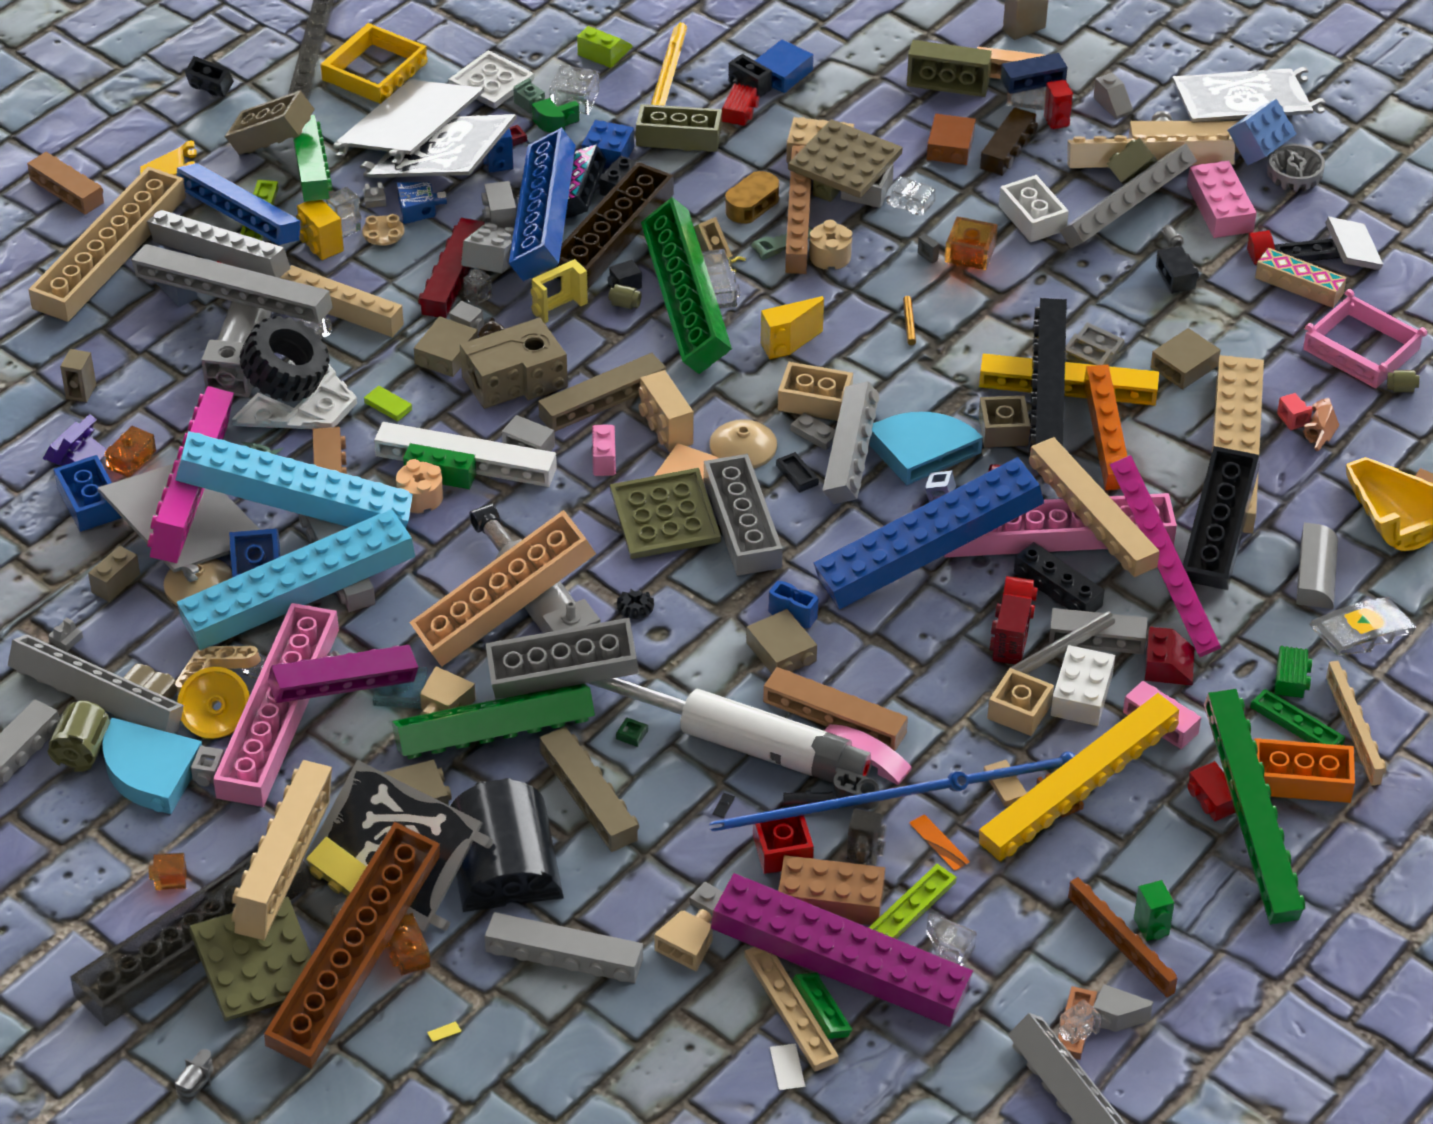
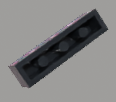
M597 144L577 150L574 154L566 218L588 212L599 177L607 161Z

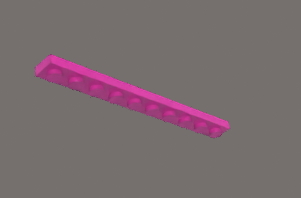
M1129 455L1111 463V469L1139 529L1160 551L1157 568L1199 658L1221 649L1220 643L1132 456Z

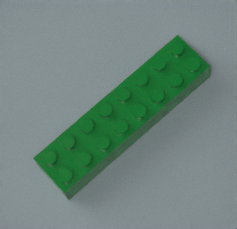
M579 684L392 721L397 750L402 756L412 759L422 756L421 752L441 753L446 751V747L465 748L470 746V742L478 740L479 743H489L494 741V737L503 735V738H512L518 736L517 732L527 730V733H536L542 731L541 727L551 725V728H560L565 726V722L574 720L575 723L587 722L589 717L595 716L590 687L586 684Z

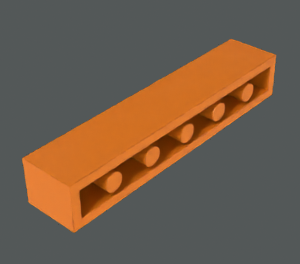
M1109 364L1086 366L1084 387L1105 490L1121 489L1110 464L1127 457Z

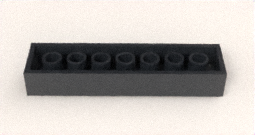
M1040 298L1039 307H1035L1029 457L1031 446L1053 437L1063 446L1067 299Z

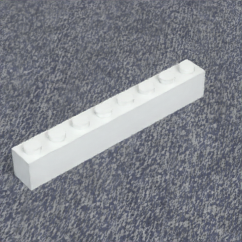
M382 422L374 439L375 453L378 457L403 461L410 443L475 455L476 474L545 487H550L557 469L556 452Z

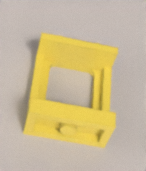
M574 259L532 278L531 295L533 305L531 309L536 317H540L546 323L548 322V311L572 300L580 306L587 304V270ZM561 276V291L548 298L547 288L543 284Z

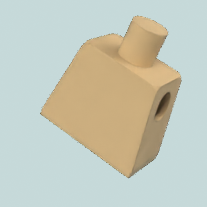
M436 666L420 693L421 708L423 710L421 715L471 705L476 700L475 683Z
M704 909L699 910L695 916L686 911H680L654 934L655 951L697 971L713 940V929H710L711 914Z

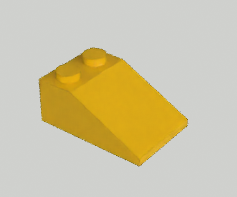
M823 296L761 310L760 343L769 360L792 354L823 332Z

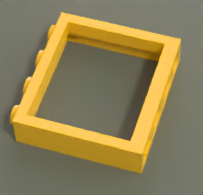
M367 23L320 64L323 81L381 104L420 68L425 66L428 58L426 46ZM371 45L407 58L379 84L343 70Z

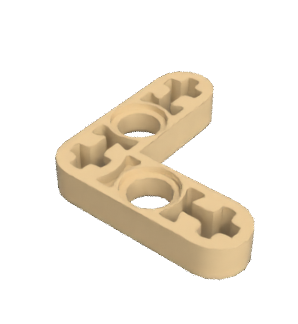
M209 646L203 650L198 649L175 682L178 694L184 682L201 669L208 667H223L227 669L252 668L258 665L261 661L258 649L255 646Z

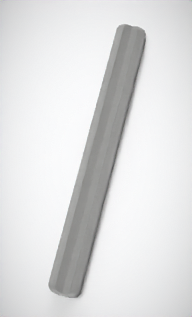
M1106 612L1010 668L1028 674L1066 652L1068 645L1077 646L1115 623V618L1111 612Z

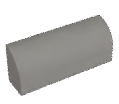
M1305 522L1303 524L1296 604L1334 609L1338 537L1327 526Z

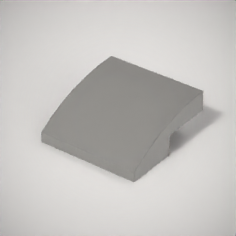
M1087 322L1079 334L1075 333L1066 345L1065 352L1092 365H1107L1122 349L1125 341L1123 338Z

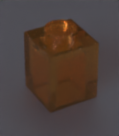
M184 853L155 854L153 856V865H149V880H154L156 890L186 888L187 866Z

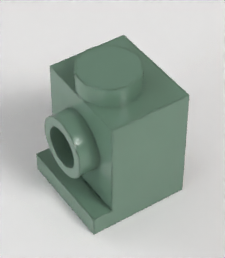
M529 78L513 86L514 103L528 113H532L533 103L545 100V92L532 84Z

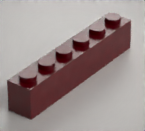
M461 217L458 224L454 225L452 236L447 239L445 250L440 253L439 262L437 265H434L432 276L430 279H427L425 290L419 295L418 304L421 305L422 315L447 318L471 267L461 265L463 242L485 224L484 221Z

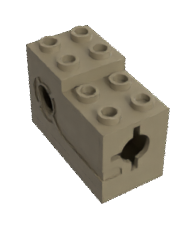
M540 317L460 344L462 378L484 409L523 395L527 400H531L568 387L567 354Z

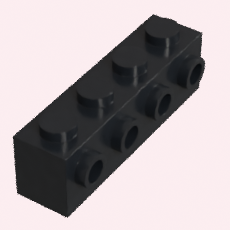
M1035 542L1015 556L1014 573L1020 578L1034 580V587L1068 610L1096 612L1103 606L1105 592L1103 588Z

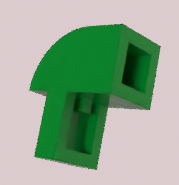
M550 98L533 103L532 120L545 132L552 133L560 128H563L565 131V126L580 121L579 104L573 101L557 107Z

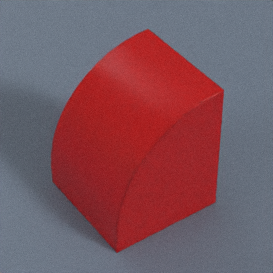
M1269 230L1249 233L1247 251L1254 265H1257V262L1268 248L1275 250L1274 241Z

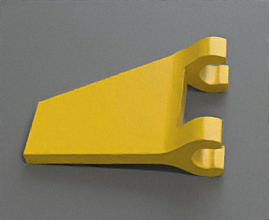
M187 141L179 148L140 166V174L147 167H151L177 176V167L195 164L193 161L184 164V156L188 158H195L197 156L196 149H193L195 148L194 141Z

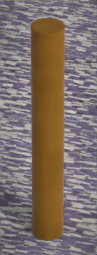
M905 296L903 298L907 343L915 345L916 335L912 298Z

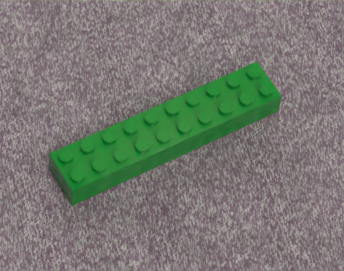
M671 197L642 220L641 225L682 362L696 373L701 374L732 350L689 210Z

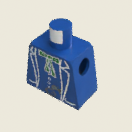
M430 182L397 183L403 224L435 217V205L447 204L446 193H433Z

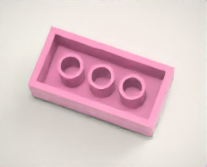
M1230 161L1190 166L1187 187L1213 238L1254 232L1256 211Z

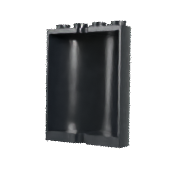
M511 778L488 782L482 781L461 793L452 802L451 807L481 821L483 824L479 832L493 839V844L489 849L473 841L456 874L463 912L504 907L512 900L525 904L564 898L546 805L543 796L537 789Z

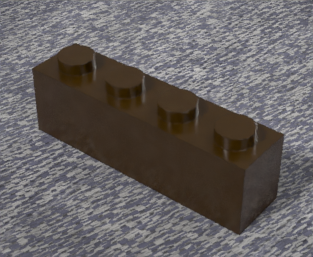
M1013 107L981 152L980 169L1003 176L1006 170L1012 167L1014 159L1019 157L1023 146H1027L1030 136L1036 133L1038 128L1036 113Z

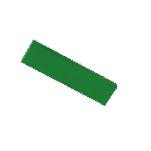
M1264 689L1251 702L1250 708L1308 743L1342 745L1345 741V736L1267 689Z

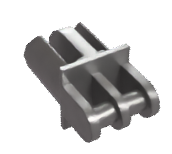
M207 1049L200 1050L192 1061L185 1059L186 1067L175 1081L177 1095L182 1102L188 1103L193 1101L205 1084L211 1085L210 1075L213 1073L211 1052Z

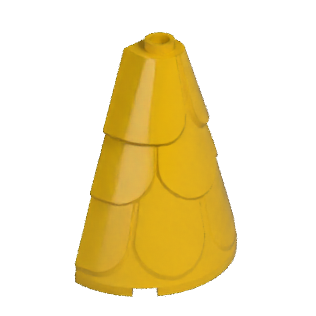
M1366 457L1346 464V476L1357 500L1363 505L1367 516L1370 517L1377 532L1380 533L1387 544L1397 550L1410 551L1419 549L1433 541L1432 483Z

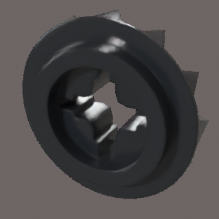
M641 588L638 591L630 589L628 593L622 592L621 597L617 598V610L626 618L641 619L648 616L654 609V598L650 597L649 592L643 593ZM631 601H633V602H638V601H640V604H637V603L631 604Z

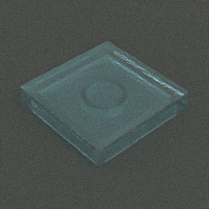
M418 667L414 682L375 688L373 706L421 709L420 693L426 684L427 667Z

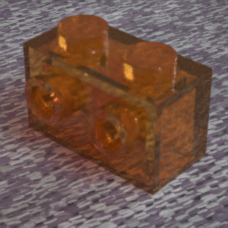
M406 914L385 947L390 948L389 957L393 967H398L401 976L431 967L429 949L414 914Z

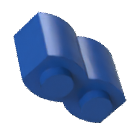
M777 581L769 591L768 611L774 615L788 609L803 628H810L818 617L819 598L809 591L798 590L790 583Z

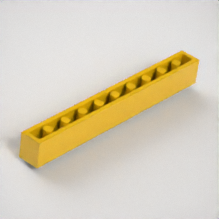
M1160 693L1155 694L979 829V844L999 862L1007 856H1012L1021 845L1033 840L1039 831L1050 827L1060 815L1068 813L1074 804L1085 800L1096 787L1103 786L1109 777L1121 772L1131 760L1138 759L1144 750L1156 745L1166 733L1173 732L1179 724V709Z

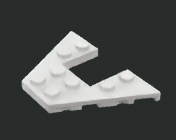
M291 360L287 362L289 364L295 365L294 362ZM329 365L316 391L308 398L302 399L295 408L257 393L232 418V425L295 429L335 427L357 404V397L352 391L347 389V385L344 381H340L334 369Z

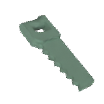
M809 227L808 239H810V232L812 231V229H811L810 227ZM787 233L785 235L781 234L780 237L775 236V238L766 236L754 241L751 247L760 255L762 260H766L786 249Z

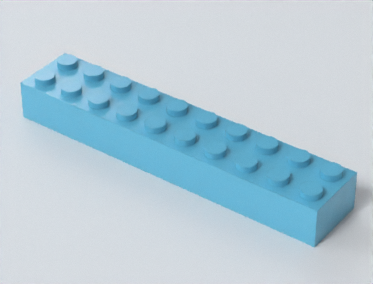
M188 431L175 479L179 482L346 527H351L393 509L406 529L413 496L409 491L402 488H395L380 482H373L358 476H351L336 470H329L314 464H307L292 458H285L270 452H263Z
M390 509L177 601L182 622L198 649L203 650L286 614L291 603L307 605L414 558L415 552L412 537L393 509Z

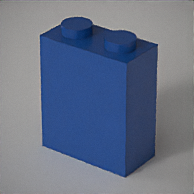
M781 39L754 61L772 70V88L785 93L813 71L814 54Z

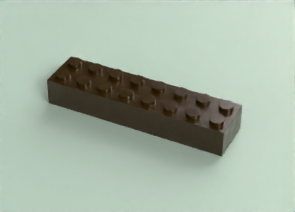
M637 162L562 243L559 264L556 267L575 259L587 270L588 290L643 229L641 221L674 195V175Z

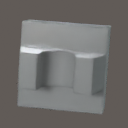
M382 182L377 183L378 187L370 188L369 184H365L363 188L365 208L386 206Z
M66 617L63 623L53 629L48 638L52 644L65 651H69L83 638L81 630L76 628L74 621Z

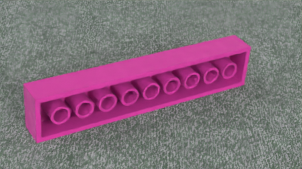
M207 386L205 394H200L197 407L194 409L193 417L189 422L187 433L184 435L182 446L185 444L188 431L223 440L228 427L234 392ZM182 446L179 448L177 460L174 461L172 473L169 474L167 487H164L161 501L158 502L156 515L152 518L150 529H153V533H150L147 547H151L150 557L178 563L205 488L175 480L184 448Z

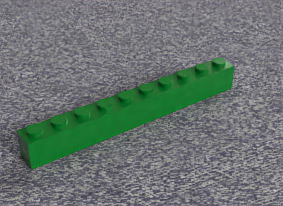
M1237 689L1209 692L1204 703L1205 711L1269 925L1297 921L1300 919L1303 910H1305V900L1303 895H1299L1298 877L1291 869V854L1284 846V831L1282 828H1279L1277 823V808L1275 805L1272 806L1270 800L1271 789L1269 784L1265 783L1263 777V763L1258 761V747L1256 741L1251 738V723L1244 715L1245 705L1243 698H1239Z

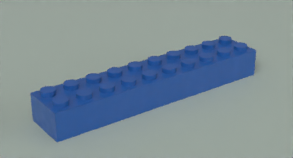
M563 128L527 146L509 258L510 266L523 282L529 278L537 277L541 272L553 269L559 264L576 147Z
M1016 457L813 562L818 579L840 610L1044 504L1040 484L1019 457Z

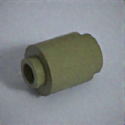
M616 284L614 288L610 289L608 299L613 306L627 309L639 308L642 292L637 291L636 288Z
M1393 370V372L1387 373V390H1393V392H1414L1415 388H1419V375H1415V370Z

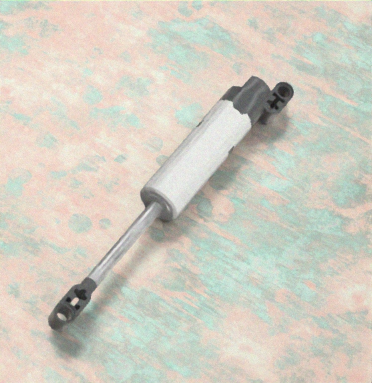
M618 678L588 683L682 715L680 727L683 733L834 783V791L837 798L879 791L878 783L868 777L872 766L871 752L853 747L850 739L701 689H695L684 701ZM880 801L855 806L870 810L877 807Z

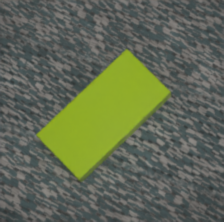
M377 386L364 397V403L397 422L412 411L411 403L381 386Z

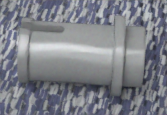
M1165 225L1162 228L1164 231L1161 230V234L1167 240L1169 248L1183 246V237L1177 234L1172 225Z

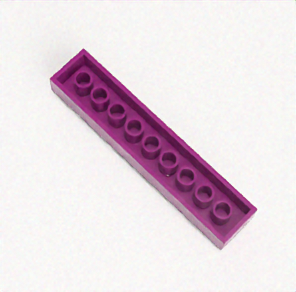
M733 873L713 910L710 929L948 1027H951L970 985L973 970L735 873Z

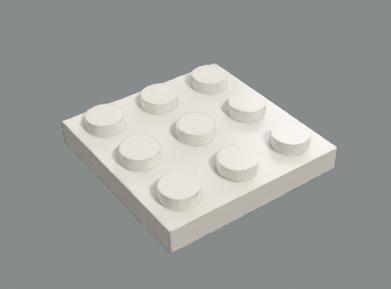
M488 50L449 78V84L484 88V92L476 100L495 109L514 95L513 86L528 78L532 82L534 80V73Z

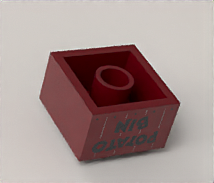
M1004 594L1002 604L997 603L995 617L998 620H993L991 634L995 635V637H991L989 650L993 651V661L1013 665L1022 661L1029 633L1032 599Z

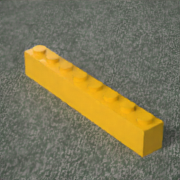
M983 353L979 387L1031 393L1032 358ZM1065 362L1064 396L1087 399L1084 377L1086 366L1093 365ZM1109 366L1116 402L1156 406L1159 380L1158 371Z

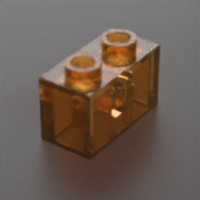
M131 426L126 432L121 434L120 438L112 446L107 448L105 452L107 469L130 478L156 452L154 434Z

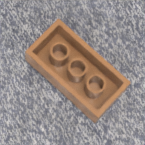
M784 855L778 891L858 924L872 925L880 917L885 867Z

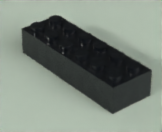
M1217 446L1213 447L1183 561V567L1191 583L1223 590L1229 589L1260 467L1258 454Z

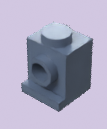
M953 472L930 473L925 487L929 502L956 488Z

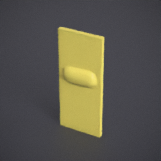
M456 1022L429 1031L427 1034L432 1042L457 1034L461 1032V1029Z

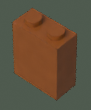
M935 113L927 144V160L967 165L975 135L976 119Z

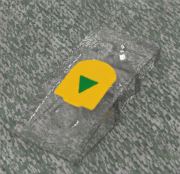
M1389 597L1367 600L1343 607L1312 620L1309 624L1336 655L1371 652L1375 645L1390 644L1396 636L1412 635L1416 629V626Z

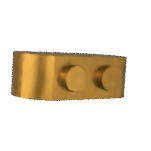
M757 171L742 179L741 182L726 192V216L736 223H752L779 202L778 178L769 172Z

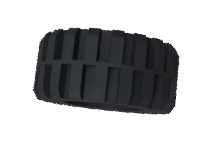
M275 316L263 319L255 324L240 351L241 369H244L243 374L246 379L249 378L250 384L254 388L260 389L259 392L264 395L266 393L275 400L279 398L282 401L289 402L292 399L294 402L302 400V398H308L316 391L328 370L330 356L326 344L322 343L323 339L320 335L314 333L315 330L313 328H308L304 325V322L294 321L290 317H285L284 319L282 316ZM274 353L286 356L295 365L282 361Z

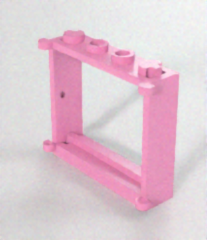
M1348 289L1344 293L1348 297L1315 326L1311 323L1305 326L1308 332L1305 335L1303 350L1376 389L1387 379L1388 372H1393V370L1400 368L1420 350L1422 337L1427 335V330L1425 328L1417 330L1354 297L1353 290ZM1347 315H1350L1405 345L1386 362L1377 365L1325 337V335Z

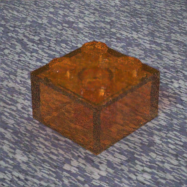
M957 216L946 242L945 262L986 270L996 246L998 224Z

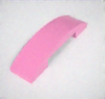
M829 724L824 730L850 739L853 747L871 752V764L878 768L877 775L897 785L901 783L912 769L908 762L893 749L862 731L835 724Z

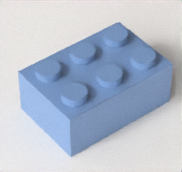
M1277 98L1258 107L1227 130L1247 166L1266 157L1296 135L1293 125L1288 120Z

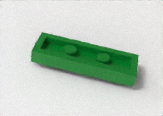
M817 972L795 974L792 981L827 1038L849 1037L852 1028Z

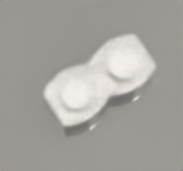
M898 177L887 190L886 203L898 209H906L915 215H924L935 202V189L923 183H916L906 177Z

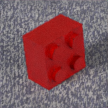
M804 815L753 824V839L764 874L782 871L784 855L813 859L814 846Z

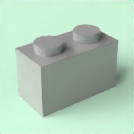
M515 415L502 430V443L551 452L555 447V430Z

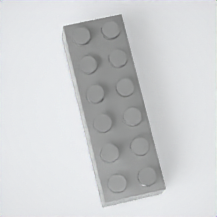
M743 454L704 461V484L736 575L782 568L783 548L749 455Z
M630 618L486 643L491 685L495 699L639 674Z

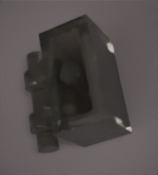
M854 808L848 826V860H853L854 864H877L878 857L884 855L886 842L882 841L885 839L887 825H883L884 814Z

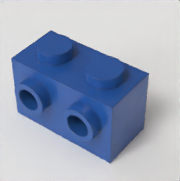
M510 128L507 129L482 160L483 165H487L489 173L514 169Z

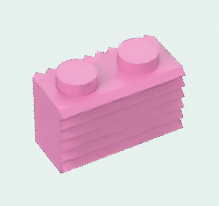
M594 425L592 426L593 475L614 476L616 474L615 426Z

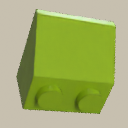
M587 26L577 35L578 56L612 68L632 49V44L590 26Z

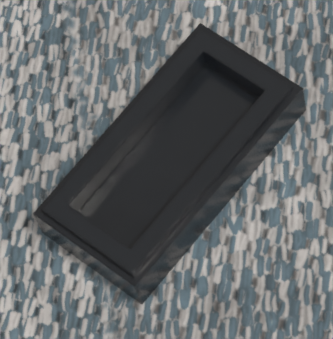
M796 452L776 460L778 469L799 493L819 485L817 476Z

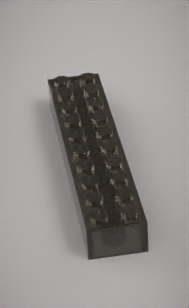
M252 855L71 975L70 979L74 996L106 1027L201 962L189 931L190 925L233 913L236 903L232 902L233 894L237 887H241L244 871H249ZM303 860L285 896L289 897V900H292L312 886L310 867Z

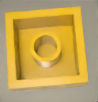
M323 200L306 201L297 205L298 215H296V218L300 220L299 238L301 242L306 243L311 252L316 254L321 260L343 252L341 218Z

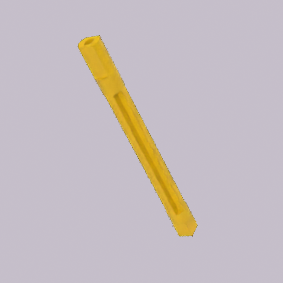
M680 22L673 28L651 105L665 106L687 31V26L684 23Z

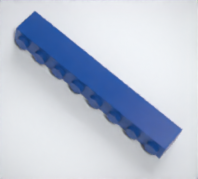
M198 163L177 167V176L184 179L185 192L278 245L299 240L301 229L299 219Z

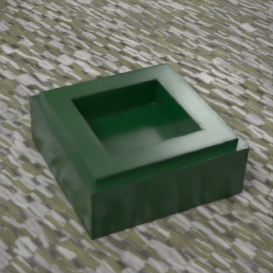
M626 717L616 732V739L638 747L648 732V725Z

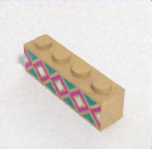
M1270 248L1266 250L1257 262L1255 278L1331 308H1334L1344 294L1347 279L1344 276Z

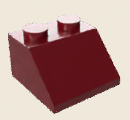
M1149 627L1144 681L1193 685L1194 647L1174 629Z

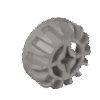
M1284 144L1270 153L1267 174L1276 186L1282 184L1284 190L1289 187L1294 188V192H1297L1299 188L1307 191L1310 187L1313 188L1318 185L1319 181L1322 180L1325 161L1323 156L1312 147L1302 144Z

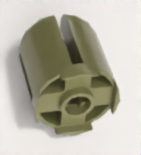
M78 701L68 705L49 741L47 753L50 758L59 766L63 763L74 767V772H83L91 769L103 745V737L110 724L108 714L99 705L89 701Z

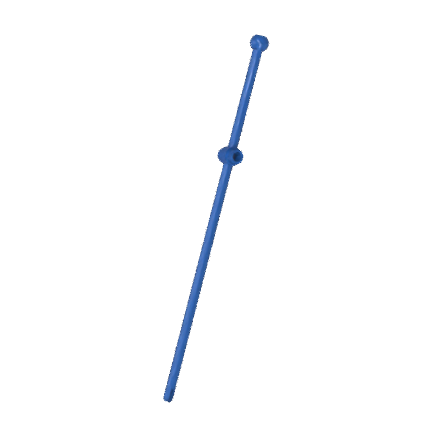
M1066 751L1059 758L968 775L961 771L950 773L946 779L713 821L709 825L721 823L722 827L710 829L711 831H720L947 788L958 792L964 790L968 784L1060 768L1076 755L1073 752Z

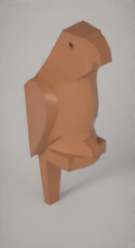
M1329 398L1321 399L1312 405L1313 411L1316 412L1311 417L1310 423H1305L1303 433L1310 443H1316L1314 447L1316 451H1319L1326 441L1329 443L1339 427Z

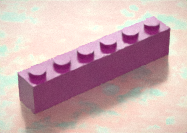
M410 645L393 646L391 648L371 649L358 653L350 652L338 656H325L318 659H304L298 662L271 665L268 683L275 702L282 703L411 683L415 681L418 665Z

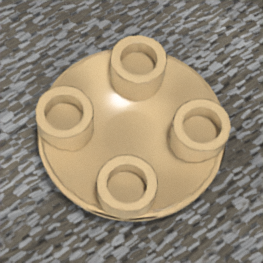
M396 214L377 217L373 215L368 216L362 228L365 240L379 246L396 243L404 235V225Z

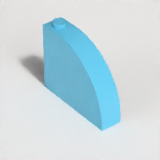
M908 412L873 423L869 445L906 485H909L929 476L930 473L939 472L981 454L983 437L970 425L954 417L933 412Z
M111 718L108 729L103 737V754L107 774L113 786L125 798L140 806L153 809L156 812L172 814L192 779L191 766L199 747L202 746V741Z

